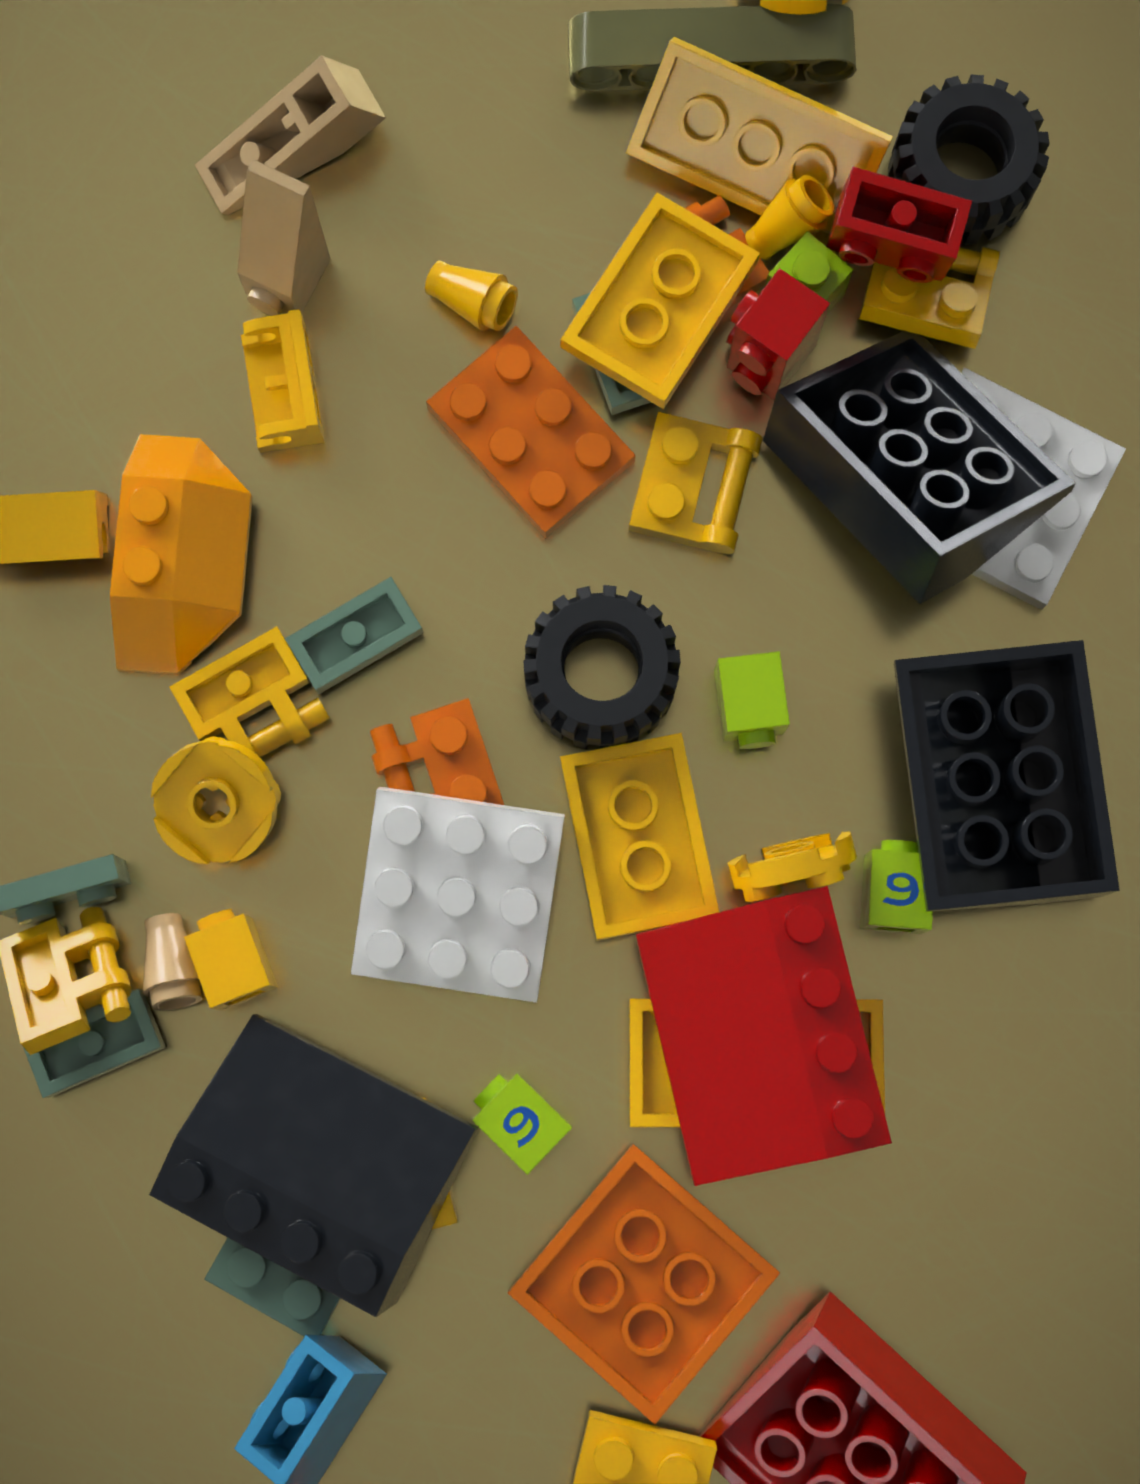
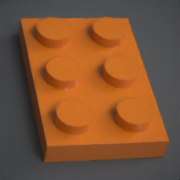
M517 326L511 329L426 401L427 409L545 539L635 462L636 455Z

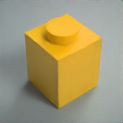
M232 909L222 910L198 920L196 923L199 931L184 936L211 1009L223 1010L279 988L254 920L243 913L235 916Z

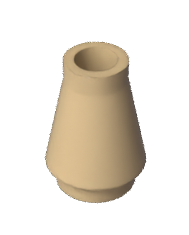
M166 913L146 919L144 921L146 946L143 995L150 997L152 1009L158 1011L175 1010L199 1003L202 1000V986L184 936H187L183 926L182 915Z

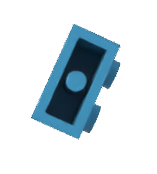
M305 1335L301 1343L291 1353L284 1370L271 1391L255 1410L250 1424L234 1449L275 1484H318L387 1373L340 1336Z

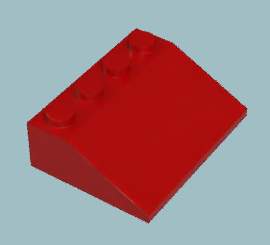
M828 886L767 899L636 934L694 1186L892 1144Z
M831 1291L788 1332L698 1435L699 1437L716 1441L717 1451L713 1468L730 1484H1024L1027 1475L1023 1468Z

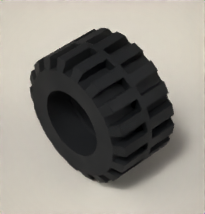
M973 74L970 75L966 84H961L958 76L945 79L941 91L933 84L923 91L920 102L914 100L907 110L904 122L901 124L888 166V177L972 200L963 233L964 245L977 244L982 233L990 241L1000 236L1005 226L1011 228L1020 219L1047 169L1049 156L1045 155L1050 145L1048 132L1039 131L1044 121L1038 109L1030 112L1026 109L1029 98L1022 91L1013 96L1006 92L1009 83L996 79L994 86L984 84V75ZM958 142L974 145L982 149L992 159L997 175L982 180L960 177L944 165L937 149L944 145Z
M603 585V593H591L590 586L576 589V597L567 600L565 595H562L553 601V610L550 613L546 614L542 611L535 621L533 635L528 634L525 644V660H523L525 686L528 699L532 701L534 706V713L541 723L545 721L551 727L552 734L561 740L565 736L574 741L575 747L587 749V744L605 748L623 742L624 744L636 742L643 733L647 732L650 734L659 725L661 717L667 714L679 680L680 650H676V635L671 624L665 627L661 621L663 613L654 604L649 608L641 604L642 595L631 590L627 597L616 594L617 586ZM592 639L616 641L625 646L638 663L636 683L630 691L616 699L598 701L586 698L577 693L566 680L564 667L570 652L581 643Z

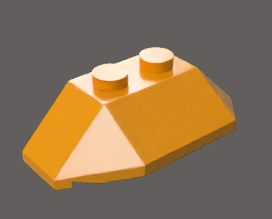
M140 434L122 474L110 588L116 669L120 672L180 675L192 664L191 661L207 649L242 615L253 496L200 438Z

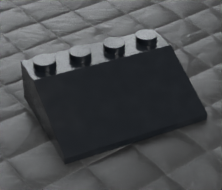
M902 331L779 389L763 437V442L919 604L969 577L1071 493L1076 484L923 335Z
M1083 640L895 660L893 663L926 912L1104 897L1120 891Z
M253 1014L178 1132L149 1195L370 1315L377 1317L398 1302L479 1127L261 1015Z

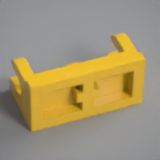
M290 310L286 314L255 318L244 322V334L241 335L245 355L259 452L263 453L325 443L308 330L301 310Z
M97 490L0 496V564L103 558V554L109 553L107 494Z

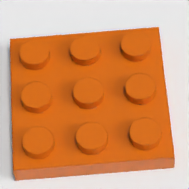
M632 1144L508 1290V1294L655 1425L774 1282L780 1272L638 1147Z

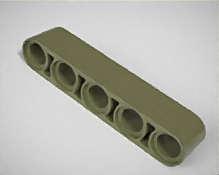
M827 4V11L801 15L779 13L761 6L590 11L575 15L568 22L569 79L573 86L583 90L651 89L668 43L673 37L679 38L779 85L837 83L847 80L857 71L853 11L841 4Z

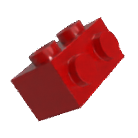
M853 166L841 192L826 247L839 252L838 255L841 259L854 265L871 266L875 262L896 268L897 273L901 277L913 282L929 283L933 279L942 282L957 258L972 200Z
M780 268L760 294L750 290L731 317L730 321L735 326L726 340V343L731 345L727 368L733 371V379L746 391L754 395H761L763 392L775 401L777 391L789 383L816 347L830 302Z

